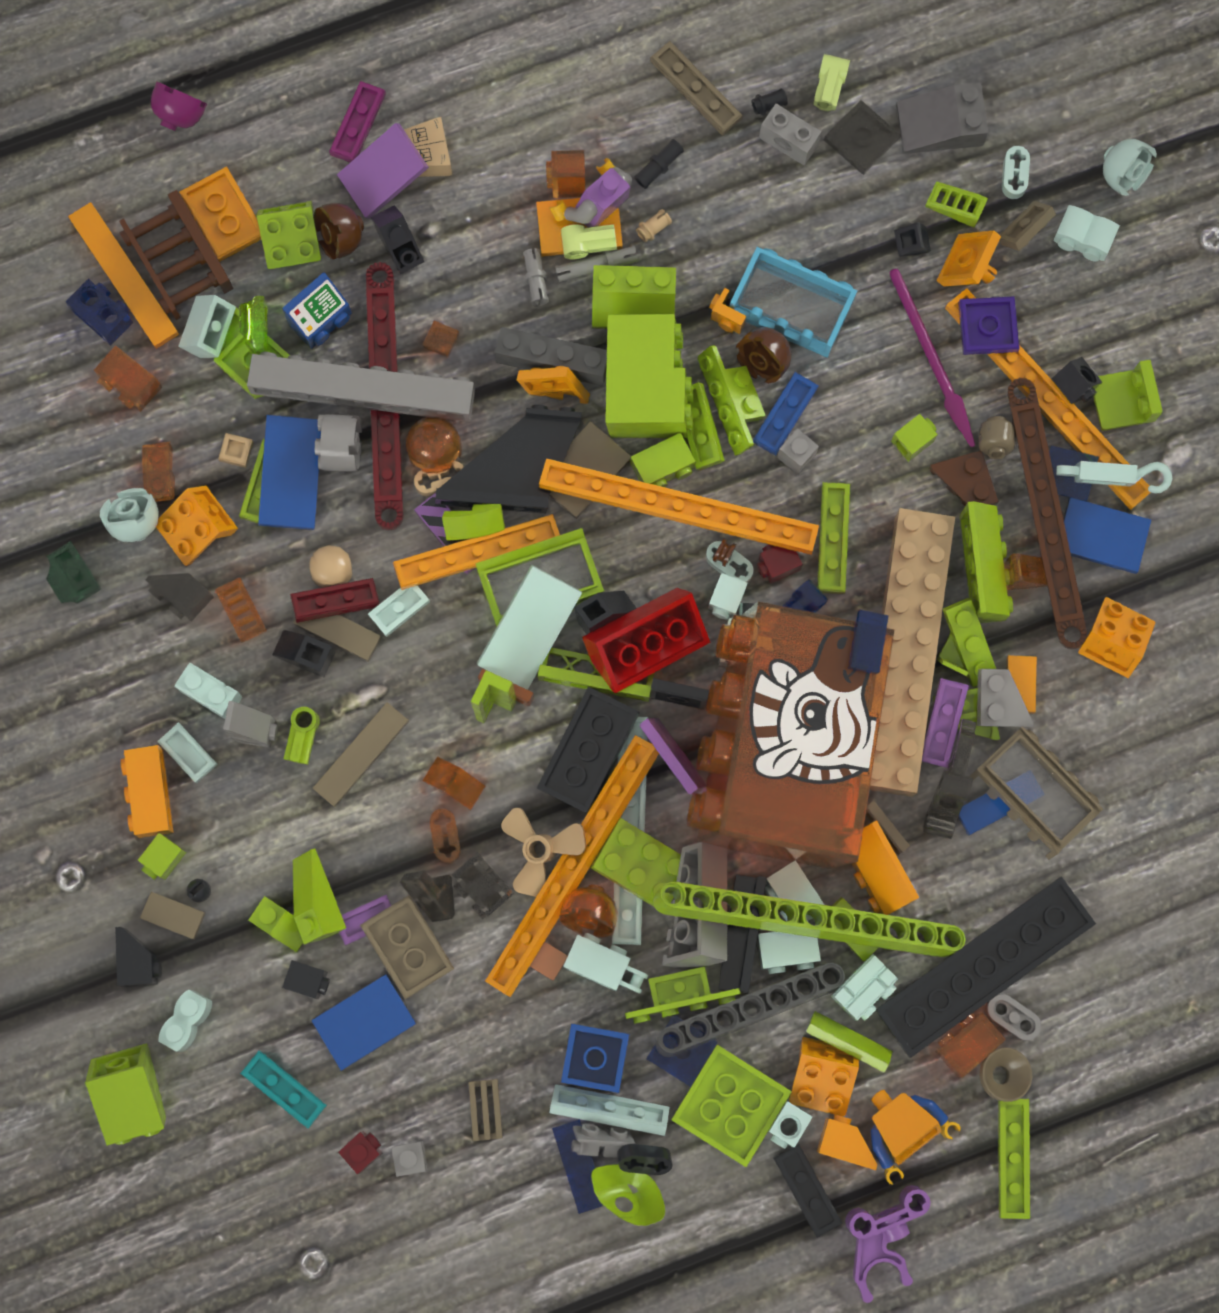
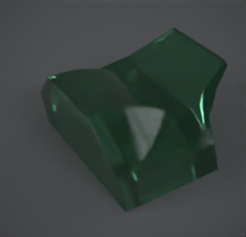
M71 541L47 555L50 567L46 580L61 604L66 602L78 604L102 590L92 571Z

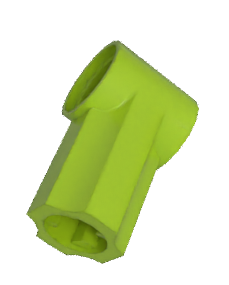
M299 707L293 711L284 760L309 764L315 733L320 725L318 714L311 708ZM310 713L312 723L306 728H301L299 725L300 716Z

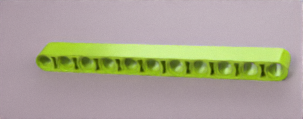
M675 881L664 884L653 898L656 910L665 915L936 957H948L962 949L966 941L964 932L954 925ZM664 893L673 895L675 904L666 901ZM693 897H697L702 901L703 908H699L694 904ZM722 901L730 905V913L722 908ZM750 906L758 909L759 917L751 913ZM778 910L786 914L787 921H783L779 917ZM806 915L813 917L815 926L808 923ZM834 919L841 922L843 930L835 926ZM862 923L869 927L870 934L863 931ZM889 928H893L896 931L898 938H894L890 934ZM917 932L924 936L925 943L918 939ZM944 936L951 940L952 947L946 944Z

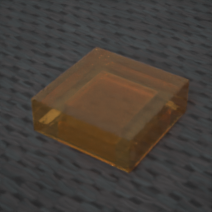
M434 320L423 342V347L448 358L459 336V331Z

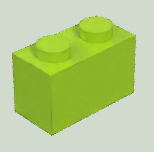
M681 432L631 456L630 464L639 481L661 487H666L668 485L667 482L672 479L682 480L691 475L696 463Z

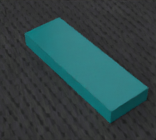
M260 1050L240 1073L308 1129L327 1106L326 1103Z

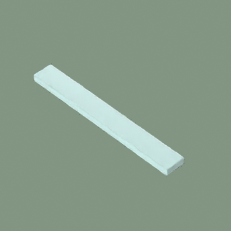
M648 717L637 718L619 753L618 762L635 735L646 741L648 740V737L640 728V724ZM646 776L620 817L645 832ZM614 883L612 944L641 945L642 899Z

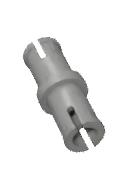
M531 248L523 252L527 269L525 279L530 287L532 305L538 306V300H540L541 306L549 302L545 284L547 274L542 267L540 249L534 248L535 254H533Z

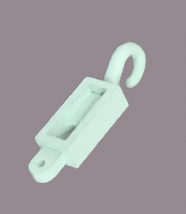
M1080 461L1076 466L1059 465L1056 475L1075 477L1074 482L1130 487L1136 484L1143 476L1158 470L1163 474V483L1159 486L1150 485L1148 487V491L1155 494L1167 490L1173 479L1169 467L1161 462L1149 463L1137 469V465Z

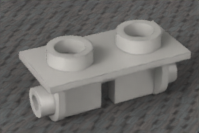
M592 1124L573 1126L577 1140L572 1141V1152H577V1155L598 1156L599 1147L602 1146L604 1147L603 1157L617 1158V1151L622 1146L635 1144L630 1130L622 1127L613 1126L609 1129L599 1128Z

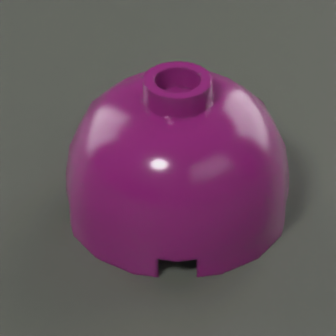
M157 81L151 95V109L154 115L162 119L160 125L175 132L177 127L187 129L198 123L207 106V103Z

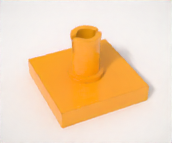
M994 230L958 234L936 281L943 287L979 284L981 280L985 284L992 282L995 276L991 273L997 275V270L989 265V261L1001 236Z

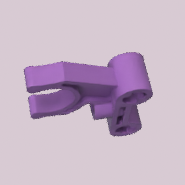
M906 1186L900 1193V1204L872 1216L862 1208H854L846 1215V1227L856 1237L853 1279L865 1303H870L873 1300V1295L867 1288L866 1277L870 1268L877 1263H892L898 1269L900 1281L904 1286H910L913 1283V1279L908 1273L905 1259L896 1251L887 1249L886 1246L889 1242L897 1241L910 1234L906 1222L924 1215L929 1210L930 1198L918 1186ZM920 1194L921 1198L917 1200L918 1205L916 1207H909V1203L913 1201L912 1196ZM859 1217L867 1221L866 1226L861 1230L854 1226L855 1221Z

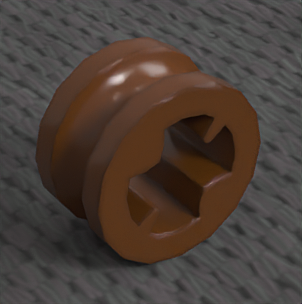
M724 538L715 553L713 561H721L722 566L726 567L737 544L733 543L730 545L727 543V539Z

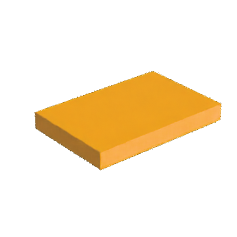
M227 166L179 192L219 262L262 240L257 217Z
M580 198L562 200L567 208H575ZM558 200L536 202L541 257L564 255L561 229L563 227L578 224L588 228L585 224L568 221L566 218L556 221L549 208L557 206L556 202ZM618 208L599 225L614 224L617 250L623 249Z

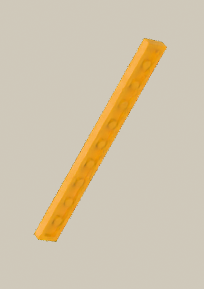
M966 288L950 301L945 309L960 324L959 300L976 297ZM1020 345L1018 352L987 354L1012 382L1015 379L1027 378L1034 383L1042 415L1085 461L1130 465L1075 404L1069 402L1051 378ZM1018 386V389L1028 397L1030 394L1029 389L1025 386ZM1143 478L1130 487L1108 485L1130 510L1151 493L1148 491V483Z
M547 458L539 482V488L810 555H812L819 525Z
M636 735L634 736L581 823L585 832V851L580 855L562 854L486 978L485 982L505 995L511 997L659 755L653 744Z

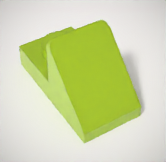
M264 896L249 918V921L290 949L298 952L303 945V940L294 920V915Z

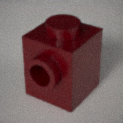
M767 545L762 548L763 552L760 553L757 568L762 578L767 577L770 584L801 571L803 564L797 551L773 545Z
M364 1131L359 1132L338 1152L357 1175L361 1174L383 1154L379 1149L381 1143L371 1132L366 1134Z

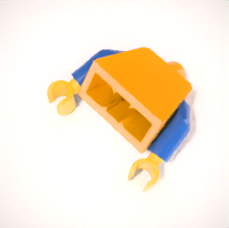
M885 1090L879 1091L871 1099L872 1103L879 1110L872 1117L874 1123L870 1130L872 1151L881 1167L885 1169L884 1176L891 1185L893 1183L889 1178L890 1174L893 1171H897L901 1179H903V1172L898 1166L936 1135L941 1133L944 1138L953 1139L947 1132L948 1127L951 1125L956 1131L960 1132L959 1124L948 1121V1116L933 1100L917 1095L909 1097L906 1093H901L895 1099H892Z

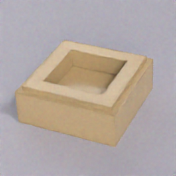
M226 433L219 454V461L247 468L254 441L249 438Z

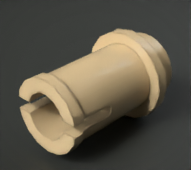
M661 209L646 222L639 223L636 232L644 242L648 240L653 241L657 233L672 224L668 213L663 215L665 210Z

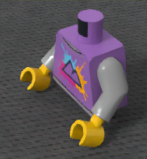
M605 158L604 165L596 166L601 177L584 191L575 208H567L563 200H558L556 202L557 206L550 207L549 209L556 221L566 218L568 221L585 224L587 227H597L628 200L632 177L622 169L615 167L609 158Z

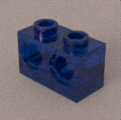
M88 278L65 302L76 316L111 346L133 324L128 315L131 311L122 301L118 300L115 303L109 297L111 295L110 291L103 284L98 282L95 285ZM90 298H97L95 304L91 306L86 305ZM117 315V319L113 323H105L109 316Z

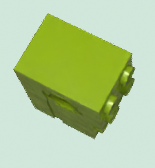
M675 314L608 315L605 423L610 438H670L680 432L683 438H687L688 429H693V412L691 404H688V402H693L694 400L692 377H687L686 369L683 368L681 350H678L683 349V332L681 323H676Z

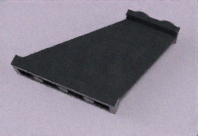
M532 405L531 408H526L525 415L519 422L440 488H436L435 505L473 508L474 504H501L503 511L546 514L551 491L539 488L546 458L564 462L581 421L582 412H575V409L571 407L548 410V407L544 405Z

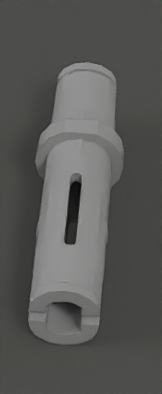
M632 245L631 247L614 251H604L605 253L562 265H555L556 273L570 270L568 273L557 275L558 281L561 283L592 274L593 265L623 266L638 263L637 255L624 258L625 255L636 253L635 246Z

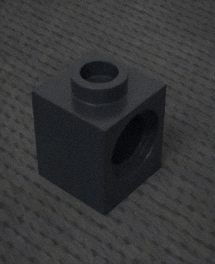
M1083 357L1070 361L1051 378L1071 404L1081 400L1086 403L1097 394L1095 389L1103 383Z
M291 960L282 988L319 1000L320 994H326L330 979L326 978L327 971Z

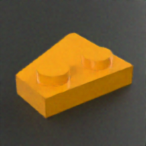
M556 366L555 368H531L530 370L518 371L517 381L528 394L548 396L563 400L564 394L577 396L582 404H588L590 393L569 367Z

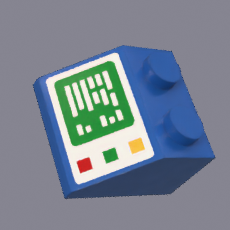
M324 272L282 308L289 327L310 349L316 345H322L329 338V333L336 327L344 326L352 314L348 302Z

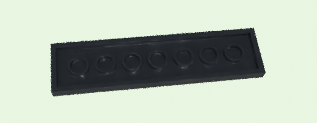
M1061 876L967 943L962 949L949 956L882 1004L875 1011L906 1055L911 1058L1093 927L1096 922Z

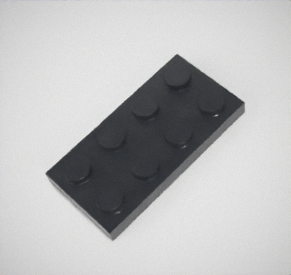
M588 687L537 789L588 813L598 797L640 712Z

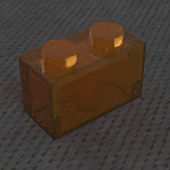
M584 150L551 151V161H546L547 189L553 188V198H572L583 195L585 191Z
M116 345L94 369V372L99 377L97 380L98 384L108 392L112 389L120 395L118 400L129 409L134 406L141 412L162 388L156 377Z
M971 1013L959 1023L962 1027L954 1035L950 1031L937 1042L940 1047L935 1052L957 1078L966 1076L1006 1040L983 1013H978L976 1016Z

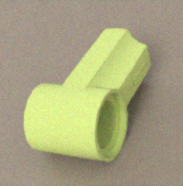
M824 54L818 76L820 80L814 97V106L823 111L836 110L850 60Z
M576 224L561 229L563 252L566 259H581L589 253L617 250L614 224L588 228Z

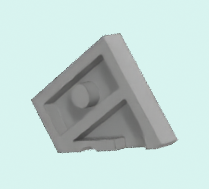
M978 669L977 726L1033 727L1031 716L1009 670Z

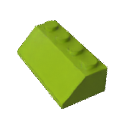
M974 501L968 502L959 515L968 596L972 600L980 623L1003 622L1013 612V600L1011 596L1007 595L1006 587L1010 584V574L1008 569H1004L1003 558L1007 556L1005 541L1001 542L1000 531H1003L1002 514L998 515L997 506Z

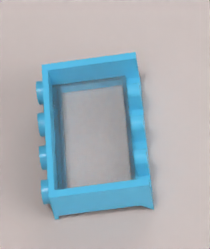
M757 247L729 307L746 315L745 322L758 328L768 327L782 333L788 341L828 358L858 290L853 289L850 284L844 281L837 282L828 278L821 271L809 270L796 260L784 259L771 249Z

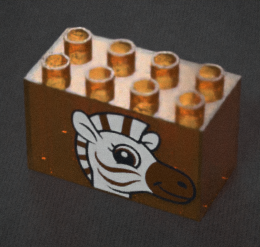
M759 601L741 616L735 614L730 625L723 624L721 626L716 645V658L725 659L728 662L721 681H712L706 703V713L718 716L717 725L711 737H702L696 763L697 770L708 772L707 783L702 794L695 792L692 794L687 813V827L699 829L696 843L705 842L729 850L791 862L796 860L797 863L827 869L858 862L894 629Z

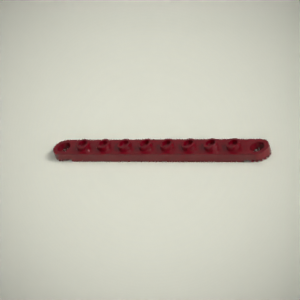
M379 262L370 265L366 272L369 369L371 366H380L386 368L387 371L398 372L394 275L389 265ZM377 271H384L387 273V278L384 282L377 283L372 280L373 274ZM371 410L375 519L382 529L394 530L402 524L404 518L400 414ZM386 509H393L397 512L396 520L391 523L383 521L381 515Z

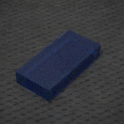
M865 610L858 611L848 669L873 674L880 672L889 615Z

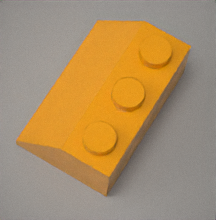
M877 820L840 842L842 848L839 849L847 864L852 863L856 871L853 876L860 889L865 888L870 898L867 899V902L873 913L889 915L919 898Z

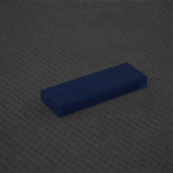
M580 1119L554 1127L552 1130L578 1213L581 1214L604 1205L594 1193L591 1174L595 1169L592 1156L577 1155V1152H572V1141L577 1140L573 1126H582Z

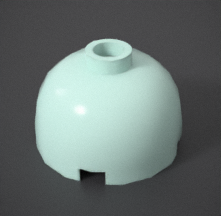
M1126 139L1118 142L1115 146L1109 147L1104 154L1103 175L1107 184L1125 196L1129 195L1126 191L1131 187L1136 191L1146 181L1154 165L1150 161L1152 156L1156 158L1155 148L1137 139Z
M131 488L117 493L118 499L112 503L108 499L100 509V519L110 535L122 542L142 541L157 526L158 507L152 494L150 493L149 495L145 489Z

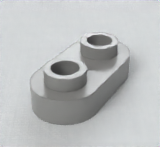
M999 994L986 1005V1013L990 1020L1016 1038L1027 1041L1039 1035L1041 1031L1039 1017L1010 996ZM998 1004H1002L1005 1007L1003 1015H999L996 1012ZM1023 1020L1029 1023V1030L1026 1032L1020 1028V1023Z

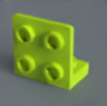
M312 201L258 210L257 220L268 269L321 260L313 218Z
M1151 359L1140 361L1134 370L1098 376L1103 383L1095 389L1097 394L1093 398L1102 431L1155 422L1163 413Z

